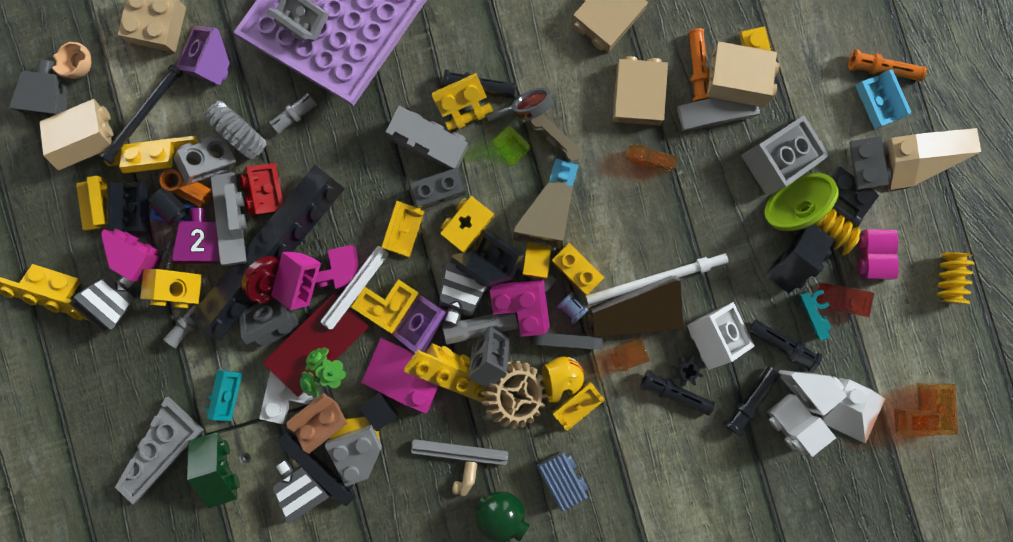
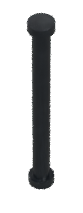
M172 64L168 67L169 72L108 149L99 154L100 158L111 165L115 161L113 158L175 79L183 75L179 68Z

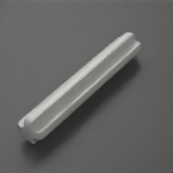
M414 439L411 445V453L416 455L503 466L508 461V452L503 450Z

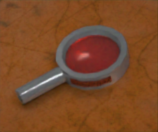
M531 89L518 96L511 106L487 114V119L489 123L515 115L520 120L533 119L548 111L554 101L549 89Z

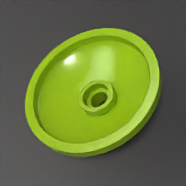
M809 173L802 175L785 188L771 195L765 207V217L769 224L778 230L795 231L810 227L822 220L831 211L838 198V186L833 178L826 174Z

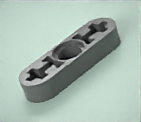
M546 333L545 335H533L531 344L602 350L603 337Z

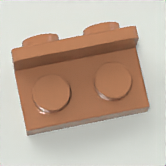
M324 393L286 422L287 428L295 432L303 451L308 454L347 424L338 403Z

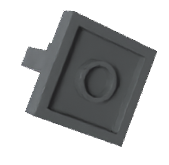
M276 299L267 303H258L256 301L250 304L239 317L242 340L246 345L252 342L257 350L293 333L301 326L293 311Z

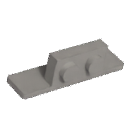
M226 173L211 177L220 263L222 266L246 263L243 229H247L245 215L241 214L240 207L244 206L242 192H238L236 174Z

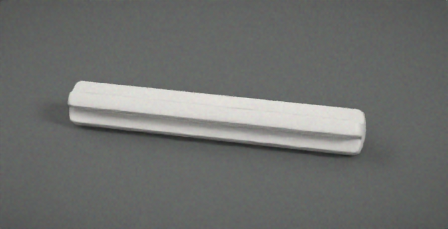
M380 246L375 248L321 319L322 325L330 330L336 326L362 289L388 257V252Z

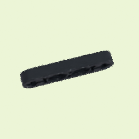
M285 431L277 440L278 444L342 505L348 506L356 497L349 486H345L344 482L313 452L308 454L303 451L298 438L294 434Z

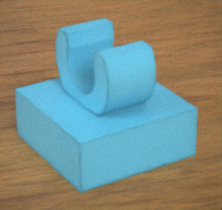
M556 158L549 182L561 181L568 186H573L579 165Z

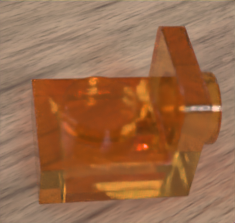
M641 338L613 347L614 354H611L615 367H620L621 371H627L629 368L650 361Z

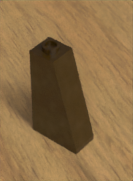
M676 275L669 276L590 307L591 315L586 316L588 330H592L594 337L683 329L681 280Z

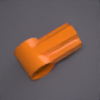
M167 169L160 176V184L165 190L173 192L200 208H204L212 197V189L199 182L186 186L181 173L177 170ZM178 176V184L175 187H172V179Z

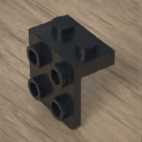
M486 229L481 231L473 251L454 254L450 261L456 265L459 271L468 273L475 278L474 281L477 284L490 286L512 280L524 254Z

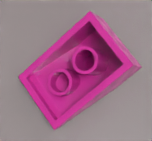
M380 338L361 383L402 404L427 414L439 389V385L404 372L405 366L415 353Z

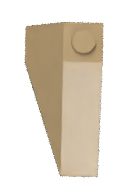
M977 128L893 137L884 141L888 151L887 157H885L886 166H889L891 170V180L889 185H887L888 190L913 187L980 153L981 148Z

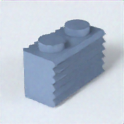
M561 451L537 464L561 512L588 498L585 491L589 488L583 477L577 478L573 471L577 466L570 454L565 456L564 452Z

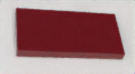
M335 293L262 362L298 398L304 393L300 386L301 373L304 371L307 373L311 372L314 374L315 379L318 378L315 373L316 371H307L305 369L307 365L306 359L313 350L326 347L329 350L326 356L327 360L333 362L369 328L350 307L332 330L322 325L321 319L338 298Z

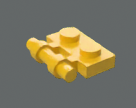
M476 73L432 93V97L442 117L449 114L453 116V119L445 122L449 131L457 127L458 129L466 127V123L475 119H484L485 115L493 112L490 103L483 106L479 104L480 100L487 97ZM472 105L474 110L462 115L460 114V109Z

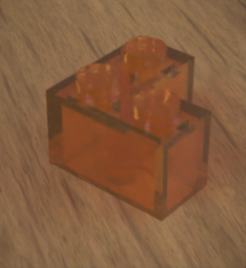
M945 382L917 383L919 407L894 408L895 433L905 436L958 435L955 384Z

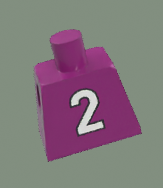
M191 208L190 221L179 222L172 257L173 264H221L216 222H205L206 209Z

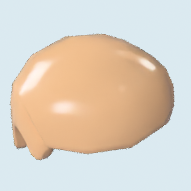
M68 42L62 45L58 52L53 55L56 60V66H53L52 69L59 76L79 79L90 71L92 63L90 52L87 47L78 42Z

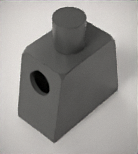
M39 59L37 72L22 71L20 73L9 108L24 114L48 117L67 110L66 80L53 74L52 67L54 62Z

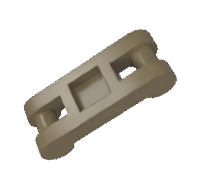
M544 114L531 119L530 125L532 130L536 132L541 131L547 136L545 138L547 143L554 149L558 147L566 154L565 160L567 162L576 164L579 161L581 150Z

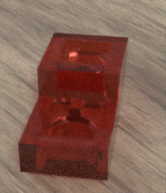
M827 283L819 284L818 290H823L824 294L817 296L816 301L818 304L828 302L829 306L825 309L870 317L874 293Z

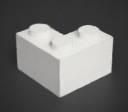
M786 395L766 411L771 417L769 419L771 425L777 431L781 430L786 436L784 439L786 444L793 451L797 450L800 454L804 453L813 457L836 439L820 417L813 416L796 395Z

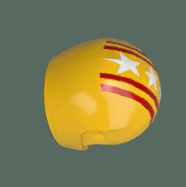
M562 356L553 359L542 367V382L547 386L544 392L548 396L546 398L550 403L559 402L563 391L566 390L570 396H573L583 386L584 371L575 359Z

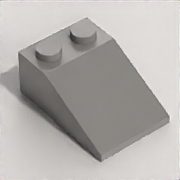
M803 115L741 156L766 196L791 184L826 159L829 154Z

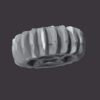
M217 101L207 109L208 111L204 114L205 120L231 145L249 159H254L257 155L261 154L267 145L266 140L223 101Z

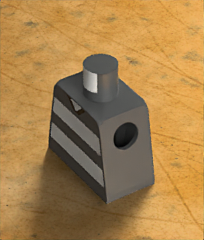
M449 263L446 264L439 307L447 310L444 322L452 326H458L461 315L472 318L489 286L477 284L474 281L475 278L468 273L459 271L455 265Z
M106 275L75 295L69 304L107 335L134 300V297L128 291L135 285V282L123 276L115 281L109 275Z
M288 459L275 467L283 480L273 486V491L288 524L331 496L303 467L295 471Z

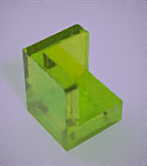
M510 125L492 141V146L512 166L530 150V145Z

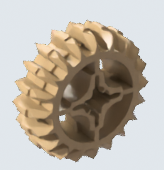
M513 361L511 364V362H508L507 374L495 384L490 383L489 387L491 388L487 389V391L481 392L482 395L487 396V399L482 402L483 405L489 406L486 413L493 415L492 420L494 422H499L501 426H509L513 429L517 428V426L526 427V422H534L533 415L540 416L539 407H545L544 403L541 402L542 398L548 397L545 393H542V390L547 387L545 384L540 383L543 379L542 375L537 374V369L530 367L528 363L523 362L521 364L520 361ZM514 376V379H511L507 386H503L507 379ZM508 391L516 392V395L521 396V398L513 397V394ZM500 394H501V396H502V398H503L502 404H501V400H500ZM526 403L524 407L520 411H518L520 405Z

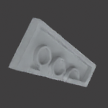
M165 397L160 411L150 424V429L146 436L142 438L133 459L129 461L115 486L132 504L137 503L189 447V440L196 439L204 431L170 397Z

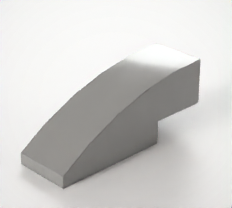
M709 98L677 107L682 131L724 125L732 121L751 119L760 114L759 106L716 98Z

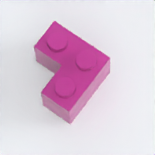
M544 279L499 283L490 289L493 314L517 312L520 336L546 334L550 324Z

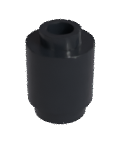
M164 188L158 190L148 200L152 205L151 208L168 225L172 223L177 225L187 216L185 213L187 207L170 191H166Z

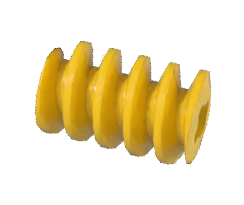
M832 209L815 225L834 239L836 242L833 247L834 250L841 246L843 247L841 255L845 256L858 243L861 230L858 227L852 229L853 224L850 221L844 223L845 218L842 215L836 217L837 212Z
M945 252L941 254V258L947 260V262L940 263V268L947 271L939 273V277L946 280L938 283V287L945 290L937 292V296L944 299L940 302L970 304V301L964 299L963 296L971 294V291L965 289L964 286L972 284V281L965 279V276L973 274V271L966 269V266L974 265L973 261L967 259L968 256L973 254Z

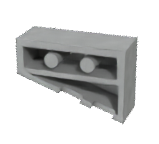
M400 105L386 130L392 142L449 170L454 168L458 170L469 148L464 136L456 132L451 134L444 130V127L433 121L429 122L419 114L409 111Z

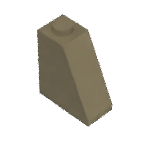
M561 181L548 182L516 225L513 240L561 249L573 186H568Z

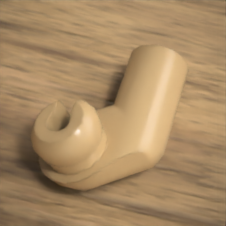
M465 462L463 481H455L453 484L452 493L454 495L459 494L462 497L468 494L475 483L477 463Z

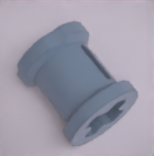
M570 292L556 306L571 318L573 324L588 311L586 307H583L574 298L573 292Z

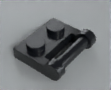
M840 166L836 168L831 178H833L838 186V198L856 212L853 215L838 203H835L832 209L837 212V216L842 215L845 218V222L850 221L853 224V229L860 225L863 217L877 200L879 194L871 188L856 190L855 177Z

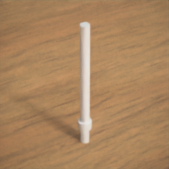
M726 253L708 259L703 257L689 265L586 296L588 305L626 294L669 276L676 275L679 278L696 272L704 273L710 271L712 267L728 263V257Z

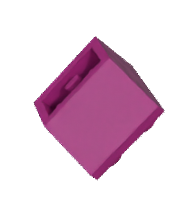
M105 229L102 231L101 235L110 269L130 281L142 282L143 269H158L162 256L158 254L159 249L146 243L144 245L138 242L139 238L126 231L122 232L118 229H115L114 232Z

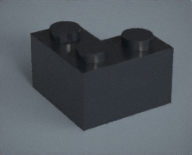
M815 224L801 229L796 233L789 248L774 260L766 277L788 294L796 288L801 289L808 282L809 277H816L823 270L824 265H822V262L831 254L832 250L830 247L834 239Z

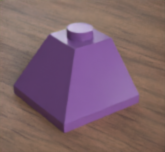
M194 25L176 67L182 72L210 84L221 85V82L228 75L227 69L230 63L219 30L215 27Z

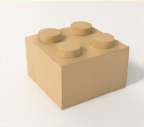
M126 0L118 35L130 44L176 53L186 7L179 0Z

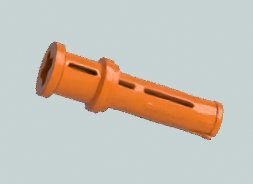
M702 28L692 29L688 32L693 75L690 79V83L694 87L693 102L711 98L707 97L710 73H708L704 29Z
M859 49L853 50L848 63L850 71L858 69L867 71L870 75H875L893 70L897 77L923 81L927 72L926 66L884 59L878 53L873 55L861 53Z

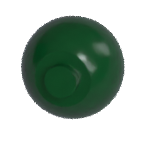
M495 491L490 493L487 498L482 496L475 506V509L478 510L476 514L477 527L484 537L493 542H507L512 538L520 542L530 526L525 521L523 504L515 495L509 492Z

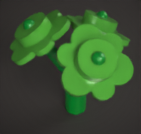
M326 347L313 350L306 359L307 365L305 369L307 371H316L315 373L318 378L315 379L314 374L311 372L307 373L304 371L301 373V389L313 398L319 397L318 390L320 387L318 383L322 386L329 385L331 388H337L340 386L341 380L347 376V372L342 370L343 364L341 361L335 360L331 362L327 360L326 356L329 350Z

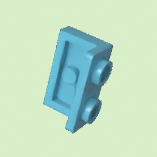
M888 70L879 76L855 85L874 129L911 114L909 105L893 70Z

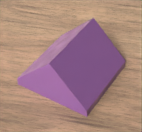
M419 294L392 335L414 353L418 350L425 352L444 323L447 312Z

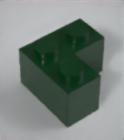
M218 432L189 440L187 481L208 508L236 500L237 488H240L239 478L237 474L232 473L227 461V455L230 454L229 444L221 438Z

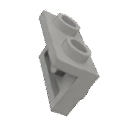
M280 0L277 9L269 8L267 11L274 18V23L281 27L289 28L293 31L292 35L302 41H306V39L317 40L329 16L328 12L311 0Z

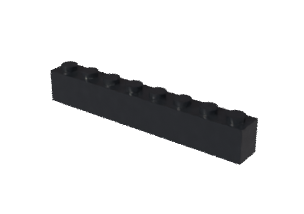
M317 165L312 167L246 247L247 262L232 265L190 315V318L203 333L219 341L224 337L252 302L242 290V278L249 266L258 259L267 256L281 259L282 252H293L344 191V187Z

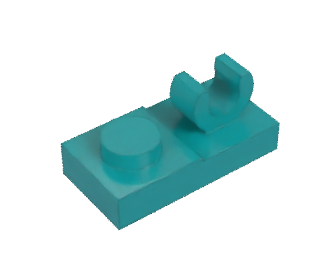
M816 290L812 295L808 291H804L798 295L817 339L822 341L830 338L828 331L832 329L826 316L821 317V314L816 309H825L829 306L828 302L818 304L816 301L817 296L824 294V291Z
M217 370L212 395H208V399H211L210 407L205 408V412L208 413V419L232 421L243 373L231 370Z

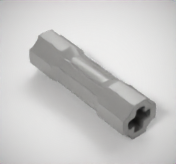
M515 313L490 314L468 320H459L458 326H452L447 323L442 324L447 345L478 337L490 326L499 332L518 329Z

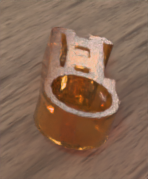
M634 144L628 146L625 159L630 162L673 171L678 157L650 150L641 144Z

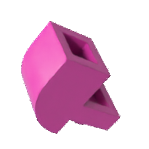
M353 245L328 250L331 269L318 272L315 283L317 288L332 286L331 281H334L335 289L346 288L359 271L357 250Z

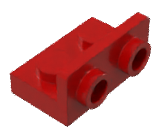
M276 163L245 167L242 174H240V184L242 189L246 190L247 198H245L244 203L247 213L250 212L251 218L275 213L284 203Z

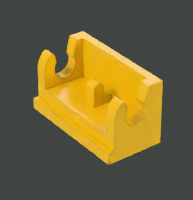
M396 201L381 248L410 257L424 211Z
M588 381L579 392L570 396L556 407L552 414L564 429L568 431L601 404L604 398L596 390L595 386Z

